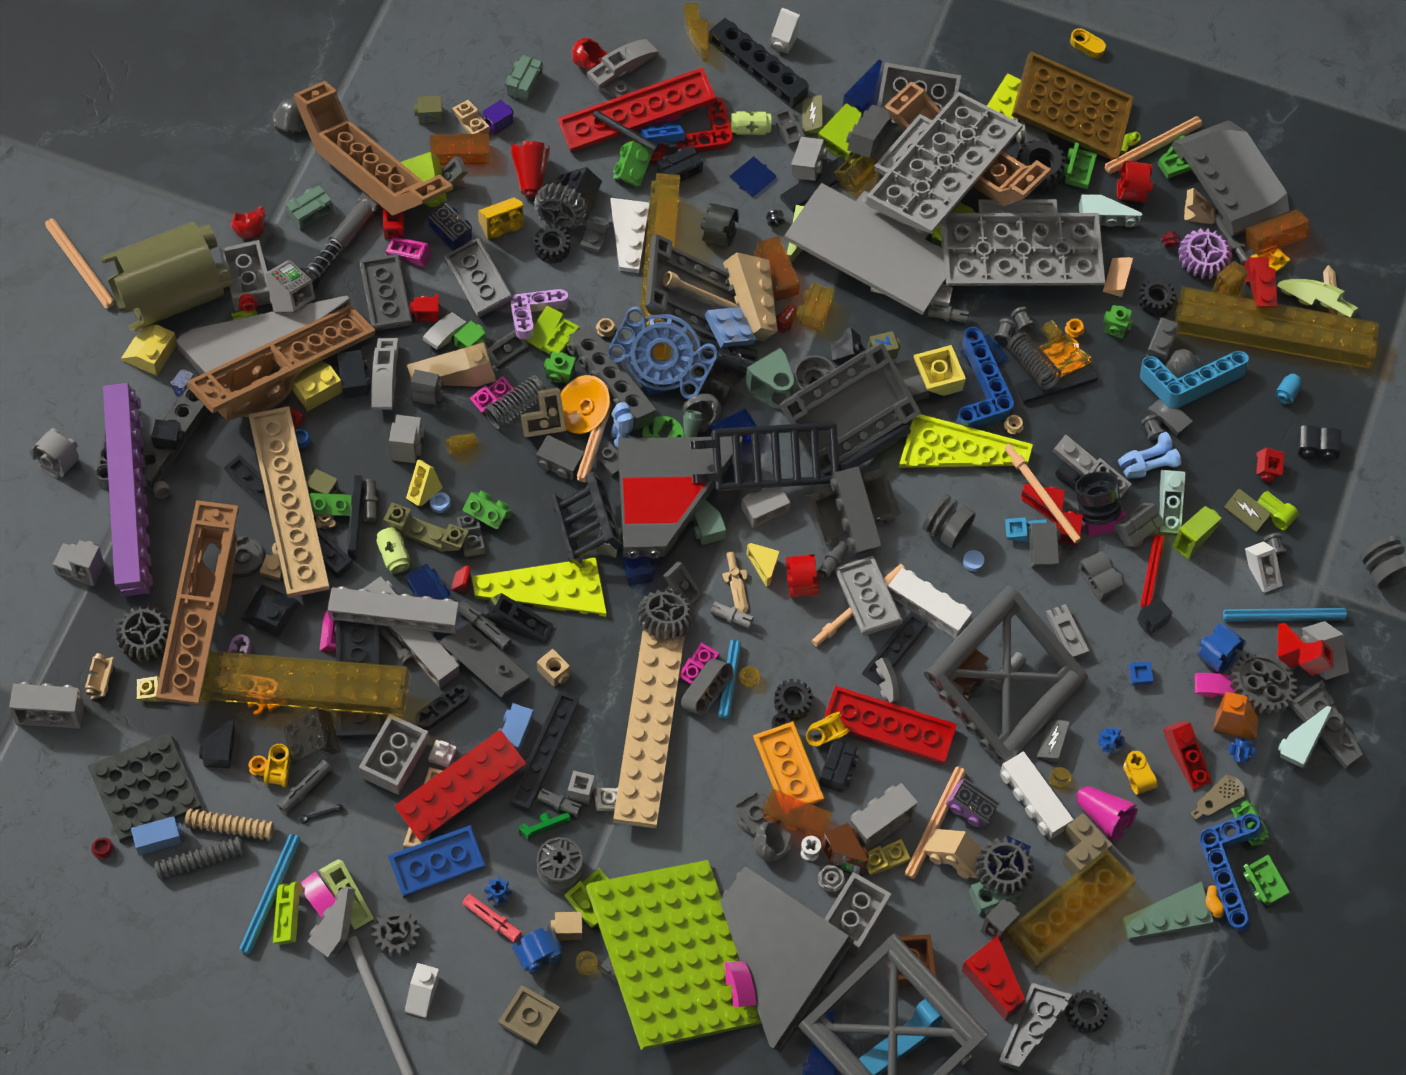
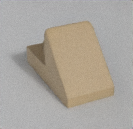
M1194 188L1187 190L1184 220L1207 224L1215 223L1216 206Z

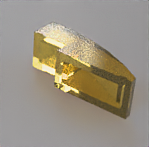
M684 3L683 20L687 37L702 61H707V19H699V3Z

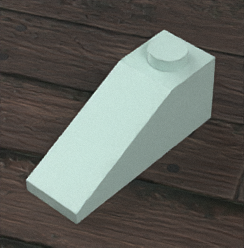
M1329 706L1325 707L1290 733L1287 740L1283 738L1278 748L1281 751L1280 758L1304 768L1332 713V708Z

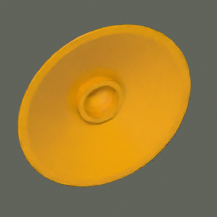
M584 375L573 379L564 387L561 392L566 430L575 434H583L595 429L603 421L608 412L610 396L607 386L601 379L591 375Z

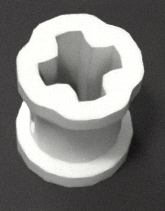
M815 836L805 837L801 844L800 855L805 861L813 862L819 857L821 842Z

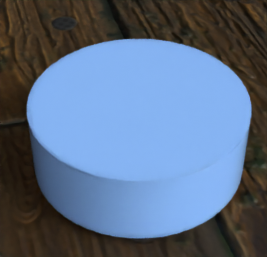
M438 492L430 499V507L434 512L445 513L450 509L451 500L448 494Z
M970 550L964 555L963 565L968 571L976 572L983 567L984 556L981 552Z

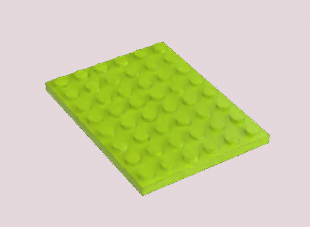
M708 860L587 884L586 889L641 1050L762 1024L756 1005L733 1007L732 984L726 985L724 962L740 961L720 903L722 898Z

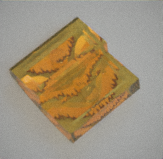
M1068 334L1039 346L1061 371V377L1091 363V356L1079 349L1078 341Z

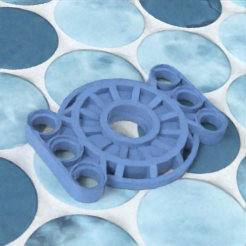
M632 307L627 311L608 349V357L614 362H620L625 359L630 373L644 386L655 390H670L680 387L682 396L688 399L699 393L718 354L716 347L712 344L701 346L695 330L681 318L668 314L651 315L645 318L644 311L640 307ZM634 311L640 313V321H632L629 316L630 313ZM667 318L668 320L655 322L654 319ZM675 320L684 325V327L682 328L679 325L672 323L671 321ZM624 329L630 330L632 337L627 340L623 339L620 334L621 331ZM687 329L693 334L695 340L691 339L690 335L686 332ZM666 343L671 346L673 355L669 360L659 361L655 358L653 349L657 344ZM614 347H620L623 355L615 357L611 350ZM708 348L713 350L714 356L711 359L705 358L702 354L703 350ZM631 365L634 366L635 370L639 373V375L635 373ZM701 366L704 368L705 373L702 376H696L693 369ZM642 378L646 379V380L649 381V382L654 383V385L651 384V383L646 382V381L643 380ZM658 384H661V385L671 384V385H669V386H658ZM693 384L696 391L688 394L685 392L684 386Z

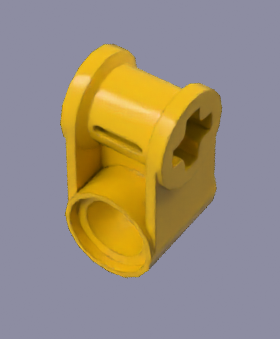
M833 713L811 724L806 734L807 742L812 746H820L846 735L849 730L844 727L840 718L841 713ZM818 730L821 732L822 737L815 738L811 732Z
M275 744L269 751L264 773V785L277 784L282 785L284 788L287 787L291 758L288 748L283 744ZM277 754H285L283 759H275Z
M1140 751L1130 752L1123 768L1133 792L1139 795L1157 788L1156 777L1150 769L1144 754Z

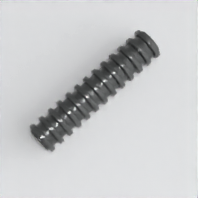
M235 837V840L229 839V842L226 843L222 841V844L215 843L216 846L209 845V848L206 849L205 847H202V850L195 849L193 853L192 851H189V854L186 855L182 853L180 857L178 855H175L173 859L169 857L167 861L165 859H162L160 863L156 861L154 866L158 879L163 880V877L170 878V875L176 876V873L179 872L183 874V871L190 872V869L196 870V867L199 866L203 868L205 864L210 866V863L216 864L218 860L223 862V859L227 858L229 860L232 856L236 858L238 854L242 856L244 851L241 840Z

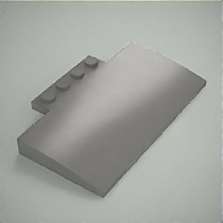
M957 92L933 120L919 114L874 165L875 171L884 175V177L867 195V205L895 220L932 234L1023 128V124Z
M821 183L785 234L784 239L923 315L942 285L946 282L942 248L926 240L930 233L902 223L867 205L868 192L863 191L857 201H854Z
M1056 199L1019 200L1006 206H1002L994 200H978V213H949L940 224L946 286L1105 285L1099 213H1058Z

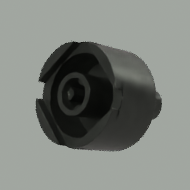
M709 203L707 217L703 218L701 222V229L704 230L702 241L724 247L731 246L737 232L735 222H739V210Z

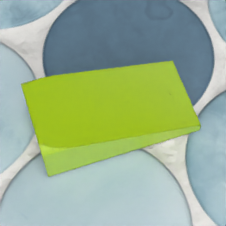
M546 306L534 325V335L526 339V342L541 350L542 345L562 318H564V315Z

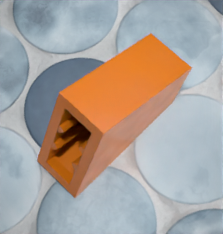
M1226 692L1216 712L1213 731L1256 740L1259 719L1248 697Z

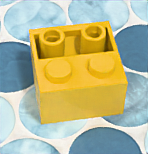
M514 197L478 210V221L487 239L498 238L507 232L517 231L524 227V207L520 200Z

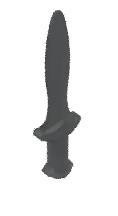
M1215 214V221L1219 229L1229 241L1230 246H1232L1231 252L1236 253L1241 261L1240 264L1244 266L1248 260L1247 255L1243 251L1245 244H1240L1234 237H1231L1221 223L1222 219Z

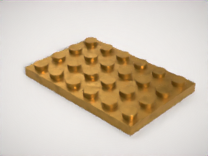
M1031 51L1026 60L1011 116L1074 144L1075 142L1079 143V146L1114 160L1119 158L1134 97Z

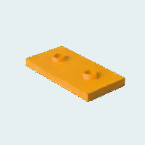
M794 722L753 735L783 815L824 801L823 794Z

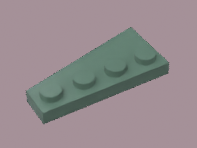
M1201 881L1124 917L1122 922L1127 939L1130 941L1209 926L1213 924L1211 911L1206 906V895Z

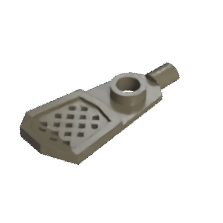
M1225 775L1197 802V808L1190 813L1191 817L1196 820L1201 815L1209 816L1243 798V783L1237 777ZM1209 802L1213 807L1207 808L1205 803Z

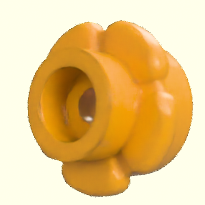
M1071 319L1066 323V334L1073 338L1083 335L1085 329L1081 320Z
M259 755L253 757L248 764L250 773L254 776H263L268 760Z

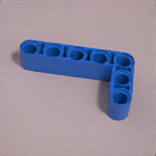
M969 327L964 333L962 347L987 400L961 408L956 424L977 429L1007 419L1011 415L1014 401L982 332L976 327ZM992 389H998L999 392H995ZM1003 405L1007 407V409H1003L1000 406ZM981 412H987L988 415H984ZM966 417L970 419V421H966L963 418Z
M1252 813L1207 828L1200 834V843L1227 918L1232 927L1241 933L1250 929L1252 921L1226 848L1251 840L1262 834L1263 824L1258 816ZM1250 822H1257V826L1254 829H1247ZM1229 830H1237L1233 837H1227ZM1216 837V841L1213 844H1206L1208 838ZM1222 856L1223 861L1220 864L1216 865L1213 863L1216 857ZM1230 876L1229 883L1221 884L1223 877ZM1237 896L1238 900L1235 904H1228L1230 897ZM1244 916L1245 921L1241 925H1236L1235 920L1237 917Z

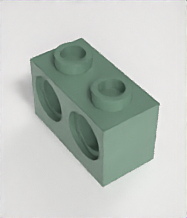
M1002 878L1001 880L1009 881L1010 879ZM980 882L971 885L969 895L979 916L983 914L987 916L1003 899L1016 906L1022 895L1017 890L1013 896L1010 894L1003 897L1001 891H998L995 895L994 888L987 890V883L981 884ZM988 896L991 901L984 902L981 897Z

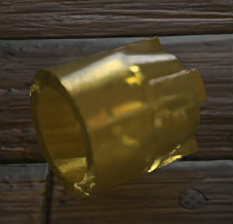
M1055 320L1047 322L1041 328L1050 342L1062 337L1063 332Z

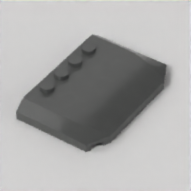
M1230 120L1173 141L1171 146L1180 160L1185 159L1199 179L1223 216L1221 223L1231 237L1287 216L1289 213L1286 190L1249 134Z

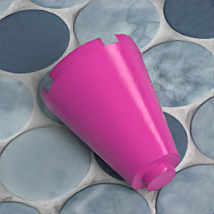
M1090 786L1081 788L1076 795L1077 804L1112 841H1117L1124 835L1121 831L1125 827H1131L1138 812L1137 805L1133 802Z

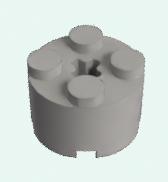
M55 428L46 432L30 450L32 459H37L40 462L38 467L55 478L59 475L63 477L79 459V454L76 450L78 447L77 443L70 438L67 439L62 436Z

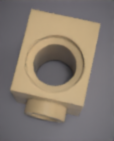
M551 649L537 661V671L553 687H556L559 683L563 684L568 680L570 665L554 649ZM553 667H557L560 670L557 672H553L550 669Z
M555 912V920H551V927L559 941L582 940V912Z

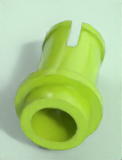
M254 309L251 312L241 310L231 314L233 320L255 316L257 312Z

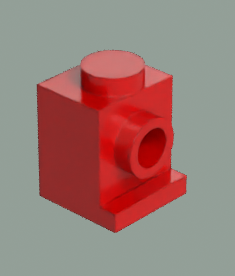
M383 208L385 239H392L393 237L404 239L403 211L391 215Z
M434 294V297H414V302H410V314H414L415 321H439V294Z
M1270 448L1257 452L1256 475L1262 476V480L1268 482L1282 476L1285 452Z

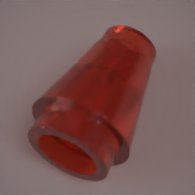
M789 304L776 316L778 332L785 333L791 329L798 313V308L795 305Z

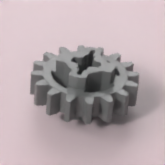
M391 908L390 914L383 911V918L376 917L378 924L372 925V929L375 931L372 933V938L377 939L375 946H381L382 953L389 950V956H392L394 952L401 956V951L403 950L406 953H410L409 946L415 948L416 942L414 940L420 939V934L417 933L420 931V926L416 925L417 918H411L410 911L403 914V908H400L398 912ZM407 925H409L411 929L410 935L406 931ZM382 929L386 933L385 939L381 936Z

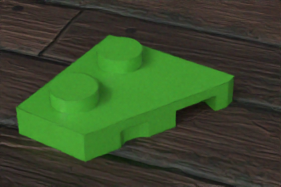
M1172 146L1158 161V166L1167 179L1192 170L1185 159L1180 160Z

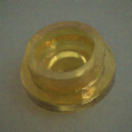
M747 666L740 671L739 680L744 686L753 687L759 683L760 673L755 667ZM751 675L753 679L749 680L746 676Z

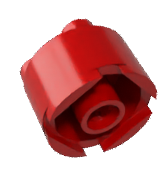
M1123 161L1119 173H1122L1121 178L1117 180V197L1121 200L1146 202L1147 192H1151L1153 187V181L1150 180L1153 169L1152 164Z
M815 554L786 557L790 598L819 595Z

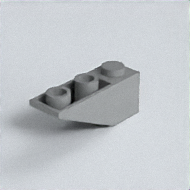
M353 887L342 888L337 893L333 906L325 910L321 923L316 925L310 932L311 937L307 942L326 957H336L348 940L355 894Z

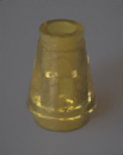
M474 433L451 435L448 439H445V446L450 455H458L477 444V438Z

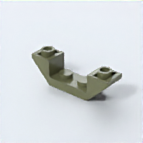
M391 503L383 519L387 525L396 528L403 538L441 552L461 550L469 533V530L450 523L446 530L413 518L411 509L395 503Z

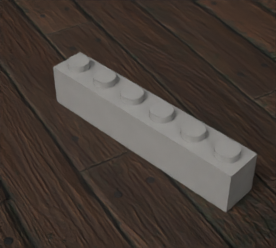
M381 576L363 588L371 592L380 593L386 591L397 595L394 592L393 585L389 581L385 582ZM388 626L390 633L404 649L407 648L414 657L413 659L439 689L460 674V662L454 655H449L446 651L447 649L441 644V640L437 641L435 639L433 631Z
M342 586L338 588L332 587L328 605V616L331 620L456 634L459 615V602H455L452 599L437 600L429 596L420 598L409 594L394 595L386 591L377 593L367 589L351 590Z

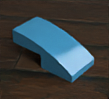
M1026 517L1005 519L1007 540L1029 542L1028 527L1031 523H1047V520L1026 521Z

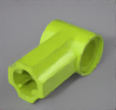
M1268 491L1264 492L1257 501L1271 513L1272 522L1281 530H1286L1299 516L1298 510L1289 503L1284 504Z

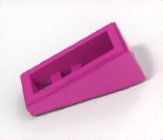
M393 237L385 253L386 255L398 254L400 260L425 267L432 251L428 243Z

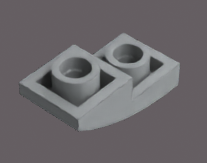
M451 312L429 329L423 336V341L438 350L449 344L452 336L459 332L467 322Z
M880 658L875 663L878 667L876 670L882 679L885 678V681L879 684L882 689L880 691L881 695L887 702L897 703L899 701V686L894 669L888 658Z

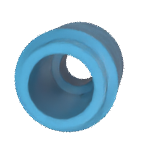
M1289 374L1283 379L1275 392L1278 401L1283 404H1291L1295 400L1303 384L1302 379L1298 375Z

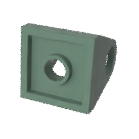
M779 348L747 367L745 388L750 394L771 408L781 410L780 406L772 401V396L775 393H783L789 398L791 396L790 389L794 384V377L786 354ZM785 376L788 377L790 381L789 384H787Z

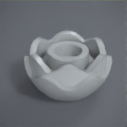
M831 865L824 867L818 874V882L821 888L827 892L840 890L845 883L843 870Z

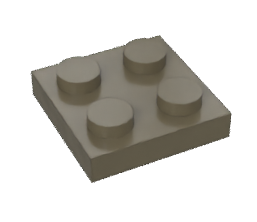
M521 985L498 1021V1025L537 1047L558 1014L560 1007Z

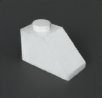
M784 8L781 9L771 36V48L778 52L789 53L797 39L799 14Z
M1265 542L1245 548L1249 568L1262 592L1265 593L1283 586L1275 548Z
M417 963L410 983L405 1013L426 1019L440 978L439 969Z

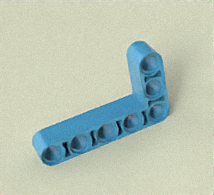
M1235 351L1178 379L1159 359L1148 356L1142 361L1140 378L1165 405L1170 408H1179L1243 377L1246 374L1249 356L1245 352Z
M924 999L916 1006L912 1019L903 1026L941 1028L944 1019ZM898 1035L897 1062L932 1036ZM888 1037L859 1058L873 1075H881L888 1070Z

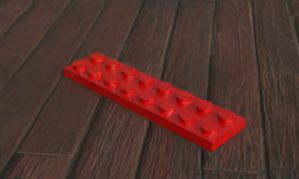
M702 67L557 119L570 153L623 135L593 117L596 110L635 131L717 101Z

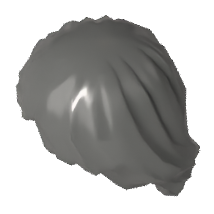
M294 99L282 101L273 113V124L276 129L283 132L286 131L287 133H303L306 131L305 129L307 128Z
M1186 349L1172 352L1165 362V367L1177 379L1203 366L1200 359Z
M699 394L684 403L685 405L682 409L684 415L687 410L702 413L701 417L703 420L699 432L704 433L716 427L722 414V407L717 398L711 394Z
M763 822L757 828L754 850L761 859L766 862H777L784 858L791 850L790 844L793 835L786 831V829H783V827L773 822Z

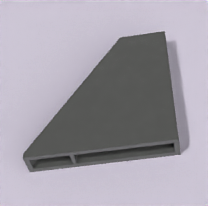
M744 866L736 874L732 886L723 893L720 903L740 961H745L749 969L755 990L756 1008L769 1046L780 1052L855 940Z

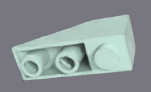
M1081 195L1079 213H1099L1100 225L1108 227L1139 226L1142 216L1141 212L1103 195Z
M1161 470L1160 515L1164 524L1160 527V532L1178 533L1181 528L1185 472Z

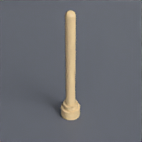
M671 271L666 272L662 279V285L669 289H682L724 308L740 307L733 302L681 281L678 275Z

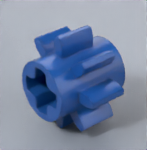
M1107 727L1106 730L1100 733L1098 745L1103 746V752L1117 754V751L1124 747L1125 737L1120 735L1121 730Z
M1237 737L1235 742H1230L1228 752H1230V755H1233V760L1248 762L1249 757H1255L1256 748L1255 745H1251L1252 740Z
M500 876L494 881L489 879L490 887L484 888V892L489 894L487 901L493 900L496 902V906L503 901L507 903V895H512V889L507 888L509 881H502ZM497 889H501L500 893H495Z

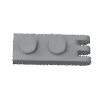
M1061 605L1063 613H1061L1058 607L1053 608L1055 616L1051 610H1047L1046 616L1058 640L1073 658L1076 659L1087 655L1089 649L1067 605Z

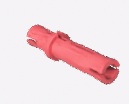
M471 893L466 896L462 903L463 906L494 927L495 932L502 933L513 943L519 940L523 932L510 924L505 916L501 917Z

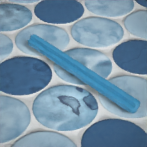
M1345 608L1225 609L1223 611V620L1225 622L1346 620L1347 618Z
M290 834L241 943L240 952L250 955L253 951L277 896V888L282 884L301 841L297 835Z

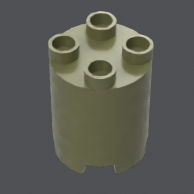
M194 221L101 256L102 263L111 261L115 263L118 273L107 278L119 309H133L138 319L128 325L131 332L223 297V289L233 285L232 277L224 262L215 264L210 250L218 247V244L209 224L198 227Z

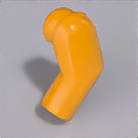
M1209 886L1206 906L1215 918H1220L1224 915L1225 909L1218 898L1217 887Z

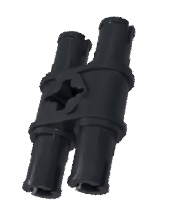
M699 336L701 346L712 344L716 347L718 354L714 365L717 368L724 367L733 369L735 372L739 370L747 371V367L757 362L755 361L758 353L756 349L742 346L720 348L717 340ZM709 348L702 352L703 356L707 359H711L714 356L713 350Z

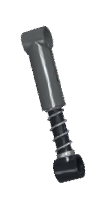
M365 192L360 195L357 205L329 237L330 244H326L325 250L320 251V256L314 259L315 262L311 263L307 268H300L312 280L314 292L320 283L321 272L325 271L324 268L330 265V261L336 258L335 255L338 252L345 251L372 217H376L381 212L383 207Z

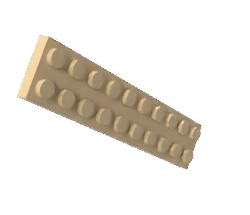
M283 407L248 414L287 597L329 590L290 408Z
M647 631L642 632L613 823L657 828L685 636L681 638L676 636L674 640L668 637L665 641L664 637L656 639L655 635L649 636Z

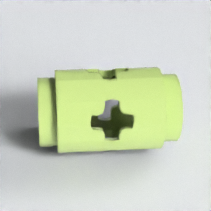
M736 111V113L731 114V131L736 133V135H766V133L771 132V114L766 112Z
M393 527L380 531L377 534L376 542L382 553L387 570H390L392 574L406 571L410 567V558L404 547L400 532Z

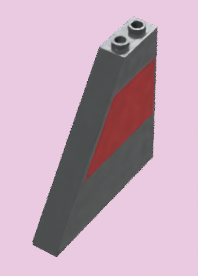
M712 437L618 439L623 557L632 559L639 557L659 558L668 553L715 487L714 482L692 483V474L714 473L712 448L690 449V441L712 440ZM720 437L722 476L733 462L731 437ZM740 437V450L742 446V437Z

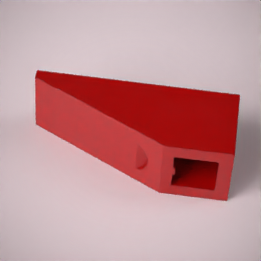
M1180 721L1163 728L1169 749L1191 789L1195 790L1211 783L1212 780L1191 722Z

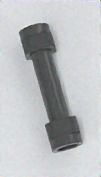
M379 625V637L383 636L397 653V658L403 665L410 663L414 658L411 652L400 645L389 632L388 626Z

